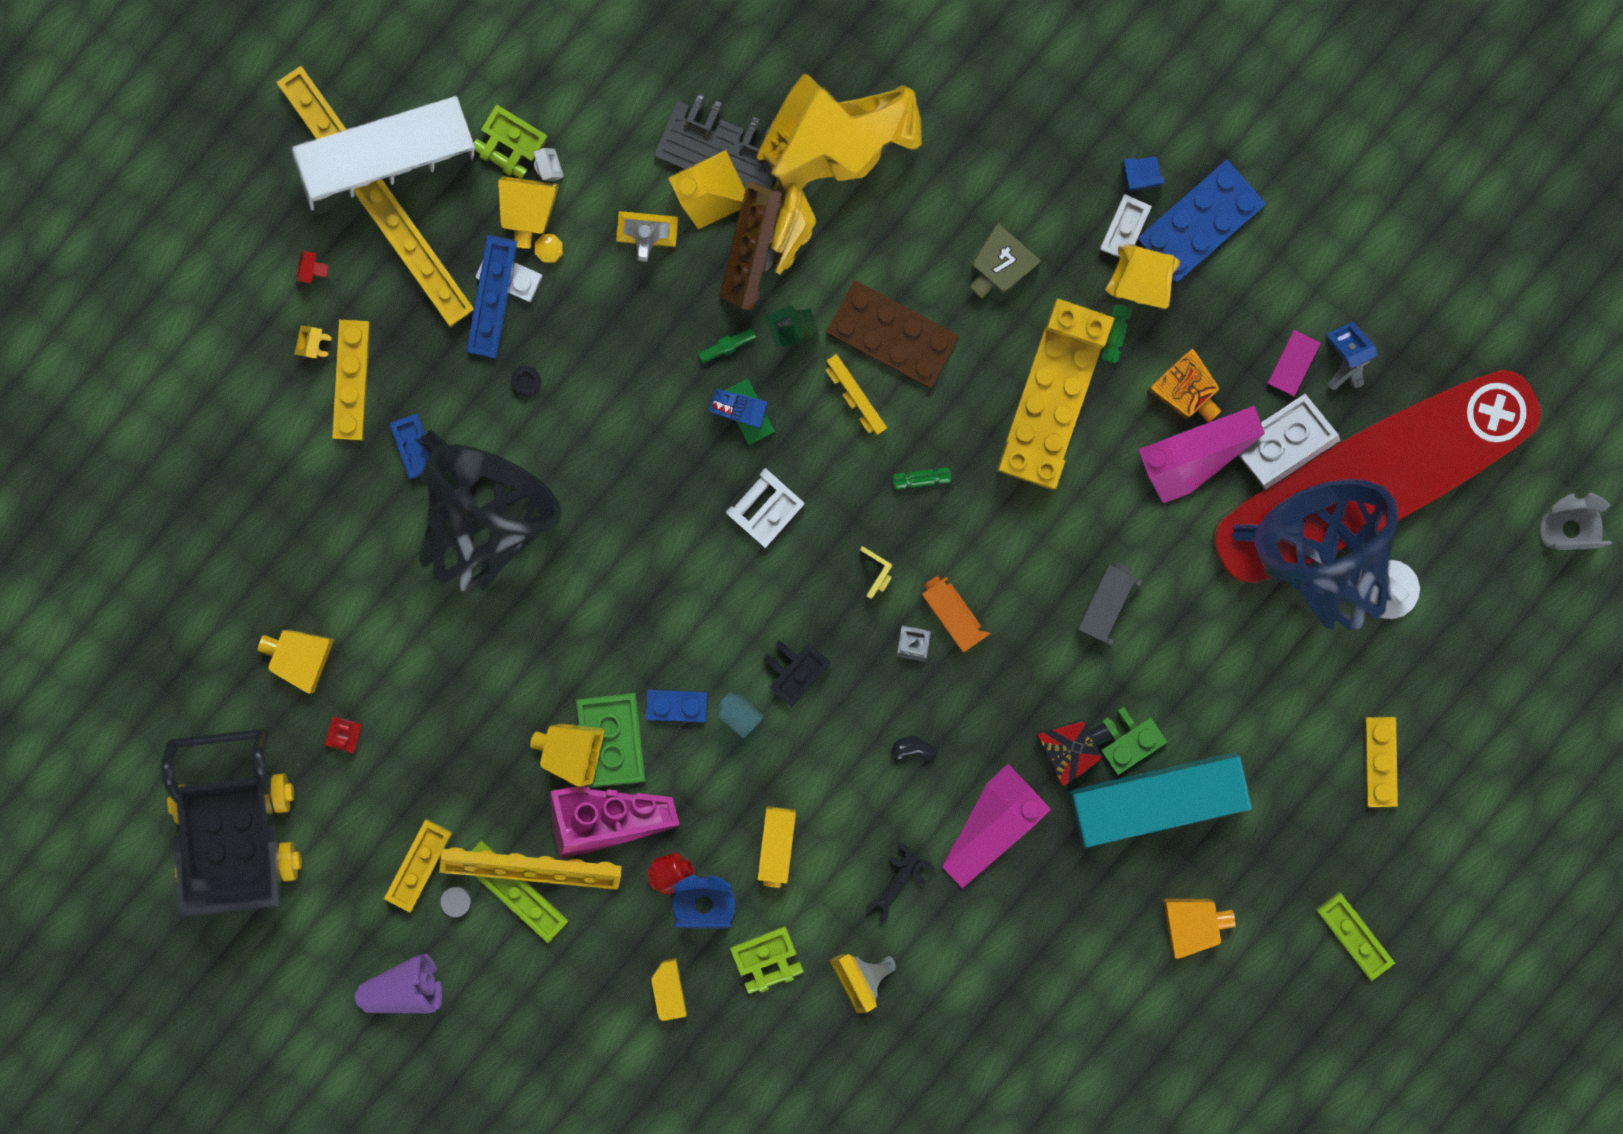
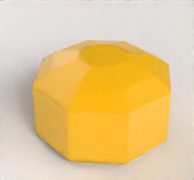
M542 234L535 242V255L543 263H556L563 256V243L554 234Z

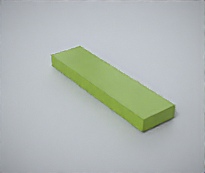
M483 840L471 851L489 850L494 852ZM475 876L547 943L569 921L527 881Z

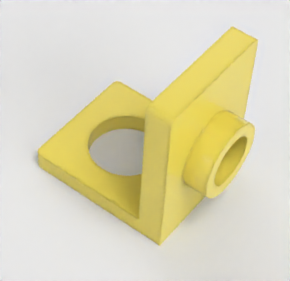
M861 546L860 551L885 565L866 595L872 599L876 591L880 590L883 592L892 577L887 573L891 569L892 564Z

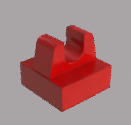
M300 252L295 282L308 284L312 283L313 276L327 277L329 265L315 262L316 253Z
M333 716L325 745L355 753L363 724Z

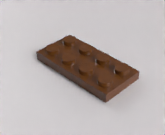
M747 181L719 294L720 298L747 310H753L754 303L759 298V282L761 274L764 273L767 266L766 254L768 246L774 238L773 226L775 218L782 206L781 192L751 181Z
M853 280L826 331L827 334L930 389L959 337L956 333L856 280Z

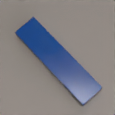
M493 235L487 236L467 353L490 358H497L518 246V241Z

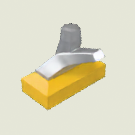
M619 211L616 242L636 244L638 261H648L652 246L676 248L679 218L675 216Z

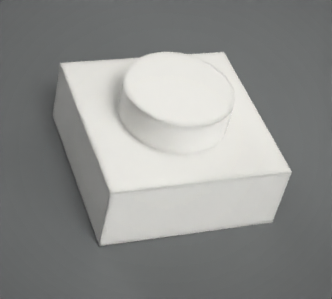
M543 148L533 152L536 159L534 161L535 170L542 177L543 181H556L564 178L555 149Z

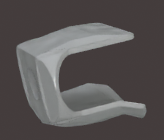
M1589 493L1584 498H1575L1574 494L1562 498L1552 506V511L1546 513L1541 520L1540 535L1543 543L1547 547L1557 550L1594 549L1611 545L1612 541H1602L1603 525L1599 513L1605 512L1610 507V503L1593 493ZM1567 521H1574L1579 526V533L1574 538H1568L1563 533V525Z

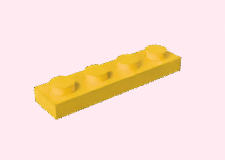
M339 319L332 439L364 441L370 321Z

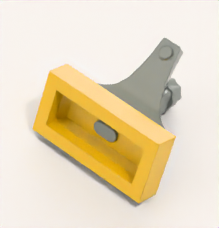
M850 954L838 955L830 960L857 1013H867L877 1007L878 984L886 975L896 969L895 961L890 956L883 958L877 964L863 962L858 957H853Z

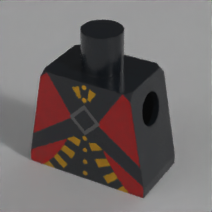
M1082 719L1036 733L1062 786L1068 784L1100 761L1102 756L1097 746L1112 739L1105 723L1089 730Z

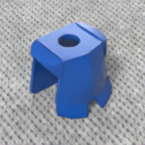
M691 875L674 885L676 893L673 896L672 906L674 917L677 920L674 923V927H731L729 922L732 920L735 912V897L731 891V885L713 875H709V877ZM701 896H707L712 900L713 906L708 913H700L696 909V900Z

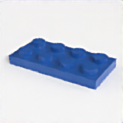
M1226 160L1141 234L1137 241L1144 249L1163 254H1172L1180 261L1179 267L1172 273V280L1176 284L1264 207L1266 203L1234 166Z

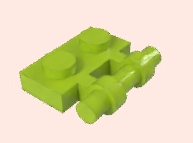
M496 104L481 129L482 132L491 136L486 144L476 139L474 146L475 152L480 154L481 159L486 162L490 160L503 168L502 172L509 176L513 174L523 179L528 170L519 165L521 158L525 157L534 162L535 156L533 152L542 149L548 136ZM499 143L513 150L509 158L496 150Z
M786 925L730 947L740 975L743 976L751 972L754 975V980L745 983L748 994L759 990L762 993L769 990L771 985L785 981V983L794 980V976L804 973L800 962L789 966L786 958L797 954ZM776 962L778 963L780 970L767 975L763 974L761 968Z

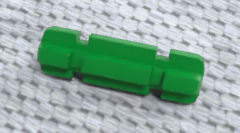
M1120 304L1114 306L1112 316L1115 318L1106 344H1108L1107 348L1103 349L1102 360L1110 363L1119 362L1121 351L1118 350L1119 347H1123L1128 324L1125 322L1130 319L1132 311L1130 307Z
M948 467L937 468V471L929 469L909 472L907 475L905 473L893 475V485L896 490L907 489V486L915 488L935 485L937 482L939 484L951 482V471Z

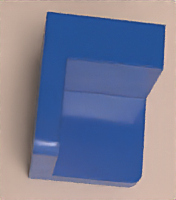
M1155 156L1136 160V157L1125 159L1121 163L1126 192L1159 187L1165 183L1164 177L1160 176L1158 160Z

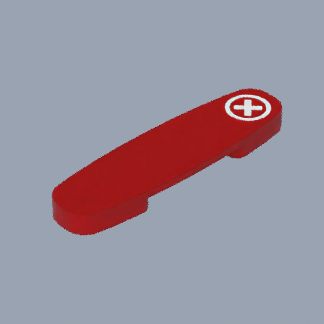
M1499 370L1465 381L1427 397L1423 401L1365 428L1325 450L1267 490L1262 488L1220 519L1212 535L1215 555L1228 575L1240 582L1257 583L1271 578L1265 574L1254 541L1234 540L1232 537L1234 534L1233 526L1235 524L1260 525L1263 518L1275 506L1299 491L1324 482L1359 479L1384 486L1396 499L1398 520L1404 518L1470 479L1532 435L1537 429L1541 417V408L1533 389L1523 376L1513 371ZM1348 501L1341 523L1355 535L1366 521L1356 501ZM1337 503L1324 509L1333 515ZM1364 503L1371 515L1376 507ZM1316 513L1303 517V537L1322 543L1329 524ZM1385 514L1382 520L1380 521L1376 531H1379L1386 526ZM1339 539L1337 551L1346 547V544L1341 539ZM1280 540L1277 547L1284 561L1298 564L1296 547ZM1306 555L1307 564L1315 561Z

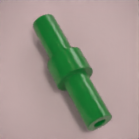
M751 327L733 337L728 335L718 340V344L698 354L704 364L723 354L728 356L736 352L737 347L756 339L757 336Z

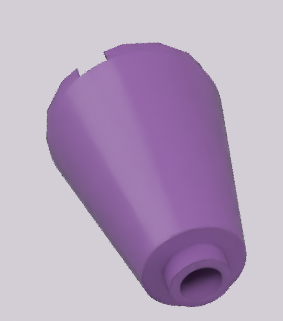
M427 954L416 955L361 983L358 991L355 992L357 1006L362 1008L365 1013L430 1014L436 1012L435 1010H439L442 1003L441 981L435 982L433 976L434 972H438L436 965Z

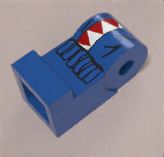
M714 388L708 412L760 429L768 402Z

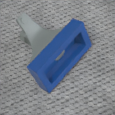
M1351 322L1326 334L1329 344L1342 358L1340 368L1328 383V386L1333 390H1336L1348 378L1352 387L1358 388L1364 385L1363 366L1369 364L1370 360L1378 356L1375 345L1354 322Z

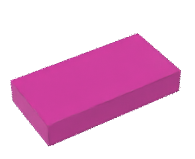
M1293 330L1266 384L1294 397L1321 343Z

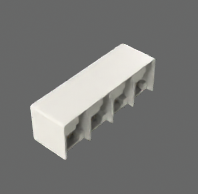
M457 96L292 148L294 163L311 211L314 210L313 201L329 197V195L349 190L351 198H353L354 188L389 177L391 185H394V176L424 165H429L432 173L434 172V163L468 152L470 159L473 160L475 146Z

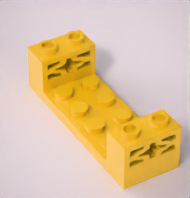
M1058 298L1054 301L996 471L1051 490L1056 489L1066 461L1063 459L1100 351L1105 347L1114 321L1113 317Z

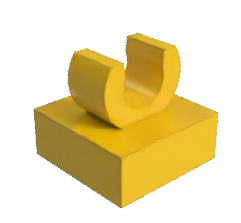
M300 325L294 354L309 358H316L317 356L326 357L328 352L321 351L319 343L321 340L331 341L332 337L327 334H321L322 329Z

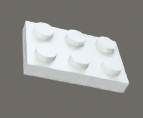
M1304 394L1261 422L1265 434L1238 456L1262 487L1267 490L1338 443L1340 438L1317 407Z

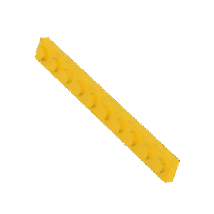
M302 66L276 82L316 140L347 130ZM380 179L354 188V194L448 326L452 327L474 312L470 302L384 181Z

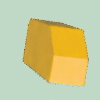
M677 958L664 960L651 978L658 1017L662 1021L687 1017Z

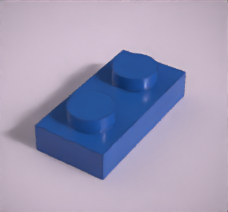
M647 690L646 720L706 722L707 692Z

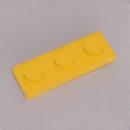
M835 354L828 359L827 364L829 367L825 371L834 384L840 381L846 390L842 396L851 409L857 406L863 416L859 420L868 433L874 431L876 435H879L886 430V425L838 355Z
M1364 717L1366 806L1398 807L1396 717Z
M425 819L384 899L411 912L441 856L442 849H445L453 832Z

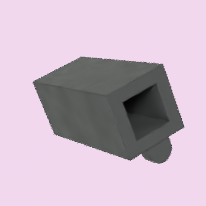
M1115 562L1114 566L1106 564L1076 627L1077 630L1111 646L1113 645L1114 640L1108 636L1133 584L1138 586L1142 584V580L1130 575L1131 568Z

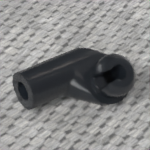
M908 736L898 739L893 743L891 755L896 760H903L905 756L916 753L930 761L937 749L917 736Z

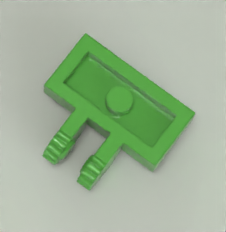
M1124 707L1118 710L1119 716L1130 730L1120 736L1112 720L1109 718L1103 720L1114 741L1102 748L1101 751L1117 775L1167 743L1151 717L1136 726Z

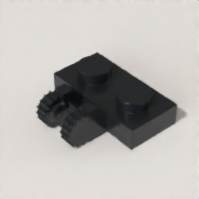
M779 640L775 644L777 649L793 661L784 669L773 656L767 654L763 660L780 674L769 688L788 705L793 707L831 662L810 643L796 655Z

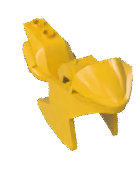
M803 74L790 90L757 153V159L768 161L772 168L771 174L777 179L773 189L782 193L781 210L776 215L773 226L774 238L772 243L769 244L775 253L771 267L776 273L781 275L784 269H788L792 265L795 253L801 244L804 245L808 242L812 235L816 219L802 191V188L808 182L828 177H834L837 181L863 178L879 161L883 145L891 141L912 150L922 145L921 117L915 93L912 89L900 86L892 91L837 103L808 74Z

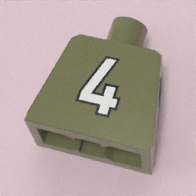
M998 223L971 266L979 276L969 288L981 299L985 297L992 287L1003 294L1032 271L1041 260Z

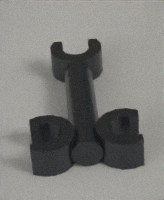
M900 843L898 847L905 851V857L898 860L891 855L889 858L894 865L902 866L879 900L871 901L866 909V912L870 913L874 907H881L883 913L879 918L880 922L887 919L889 914L888 906L912 872L914 878L919 883H924L926 880L918 874L919 869L923 866L928 867L932 871L934 869L931 862L920 860L911 854L909 847L903 843Z

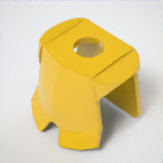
M1134 244L1119 245L1118 255L1120 260L1105 290L1118 299L1125 298L1133 300L1137 304H1146L1163 309L1168 308L1172 273L1179 267L1180 261L1172 254L1159 253L1137 247Z

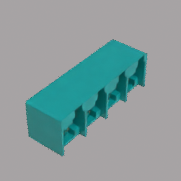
M1233 752L1068 790L1079 840L1084 847L1252 809L1241 758Z

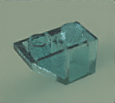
M740 691L736 695L729 692L717 705L721 709L717 716L743 739L765 717Z

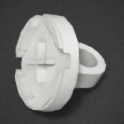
M1390 560L1389 578L1392 601H1387L1386 612L1380 618L1395 619L1406 615L1414 608L1419 599L1420 585L1417 575L1409 566L1400 561ZM1377 586L1374 587L1370 601L1376 604Z

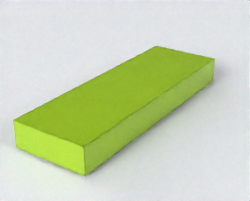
M1340 892L1316 909L1371 981L1395 964Z

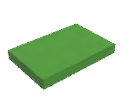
M636 693L576 699L579 726L605 729L593 784L586 785V787L594 788L645 782Z

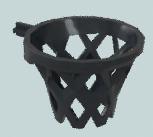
M428 430L427 434L422 435L420 438L422 445L431 454L420 474L423 484L428 486L429 511L420 549L419 562L422 567H428L433 562L434 578L443 584H446L460 574L461 591L472 593L478 587L485 591L507 563L523 551L541 533L548 532L559 524L561 520V505L553 492L524 468L484 450L459 444L448 445L433 430ZM446 471H452L456 491L444 479ZM482 476L493 479L495 500L480 506L476 505L469 488ZM503 484L516 489V491L504 495ZM524 497L530 500L523 521L505 517V507ZM536 506L541 516L531 519L532 513ZM449 515L452 527L446 528L445 524ZM482 527L490 529L491 533L488 542L474 547L473 531ZM455 547L458 563L445 570L444 553H448ZM482 563L480 573L471 579V568Z

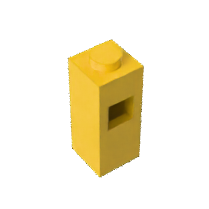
M769 806L766 808L758 880L763 881V886L780 888L781 883L787 884L796 810Z

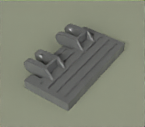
M697 95L687 119L685 117L690 108L689 105L677 101L654 157L684 170L727 149L745 189L747 181L771 188L775 176L771 174L772 168L767 160L757 159L759 149L750 145L754 134L759 128L760 119L753 117L741 143L740 139L744 129L720 120L716 131L712 130L722 103L715 101L710 109L706 124L702 125L695 121L700 109L704 105V95ZM770 127L767 128L766 133H765V135H764L765 137H766V135H767V133H768Z

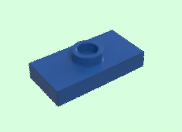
M417 413L389 423L409 480L420 477L431 454L422 445L420 440L421 436L426 435L420 416Z

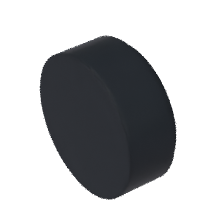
M521 366L511 376L512 388L522 396H531L539 390L541 376L536 369L530 366Z

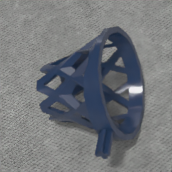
M1359 479L1324 482L1299 491L1275 506L1263 518L1260 525L1235 524L1233 526L1234 534L1232 537L1234 540L1254 541L1265 574L1276 581L1285 580L1298 590L1316 617L1329 629H1334L1336 620L1348 630L1362 627L1365 612L1378 619L1386 612L1387 601H1392L1389 564L1392 537L1399 523L1398 505L1396 499L1384 486ZM1348 501H1356L1366 521L1356 535L1341 523ZM1337 503L1333 515L1324 509ZM1364 503L1376 507L1371 515ZM1316 513L1329 524L1322 543L1303 537V517ZM1385 514L1386 526L1378 535L1376 529ZM1339 539H1341L1353 554L1337 561V549ZM1280 540L1296 547L1298 564L1284 561L1277 547ZM1306 555L1321 565L1308 567ZM1363 569V571L1365 572V576L1359 583ZM1375 586L1378 587L1376 604L1370 601ZM1341 598L1355 605L1352 617L1338 608Z

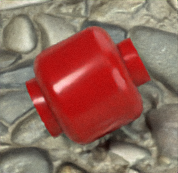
M677 852L655 858L648 869V878L652 888L655 891L658 890L663 895L676 893L674 885L682 879L694 875L692 862L689 859L685 860Z

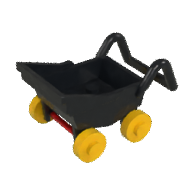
M265 729L170 739L167 742L161 759V776L169 795L167 798L168 812L173 815V819L176 824H179L180 835L174 836L178 917L279 906V899L282 897L281 878L283 881L297 880L298 869L302 868L300 851L296 852L293 842L280 843L277 851L276 826L273 808L275 813L290 811V801H294V788L292 783H288L285 773L274 774L271 776V780L269 778L264 759L269 733ZM255 739L252 749V764L256 778L196 785L177 784L174 777L173 762L178 748Z

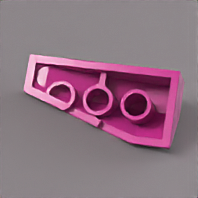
M1255 406L1140 448L1139 452L1154 488L1162 503L1192 493L1262 437L1265 432Z
M1007 764L986 783L974 809H972L968 820L953 844L942 867L962 888L965 887L1037 824L1051 810L1050 807Z
M585 786L550 791L552 830L559 859L594 852L677 828L680 825L672 797L641 793L636 795L617 793V790L609 789L607 791L589 789L590 787Z

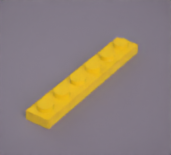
M453 847L442 849L439 873L618 890L622 866H617L610 862L586 863L580 859H570L568 861L555 860L550 856H541L539 858L525 857L519 853L502 855L495 854L489 850L471 852Z

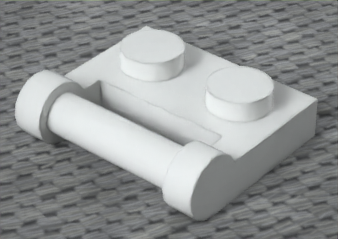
M764 468L759 474L761 476L760 479L735 507L731 506L726 513L766 548L805 503ZM769 485L774 487L776 492L748 521L743 514Z

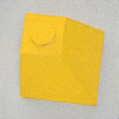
M727 149L668 178L681 206L698 229L741 209L745 187Z

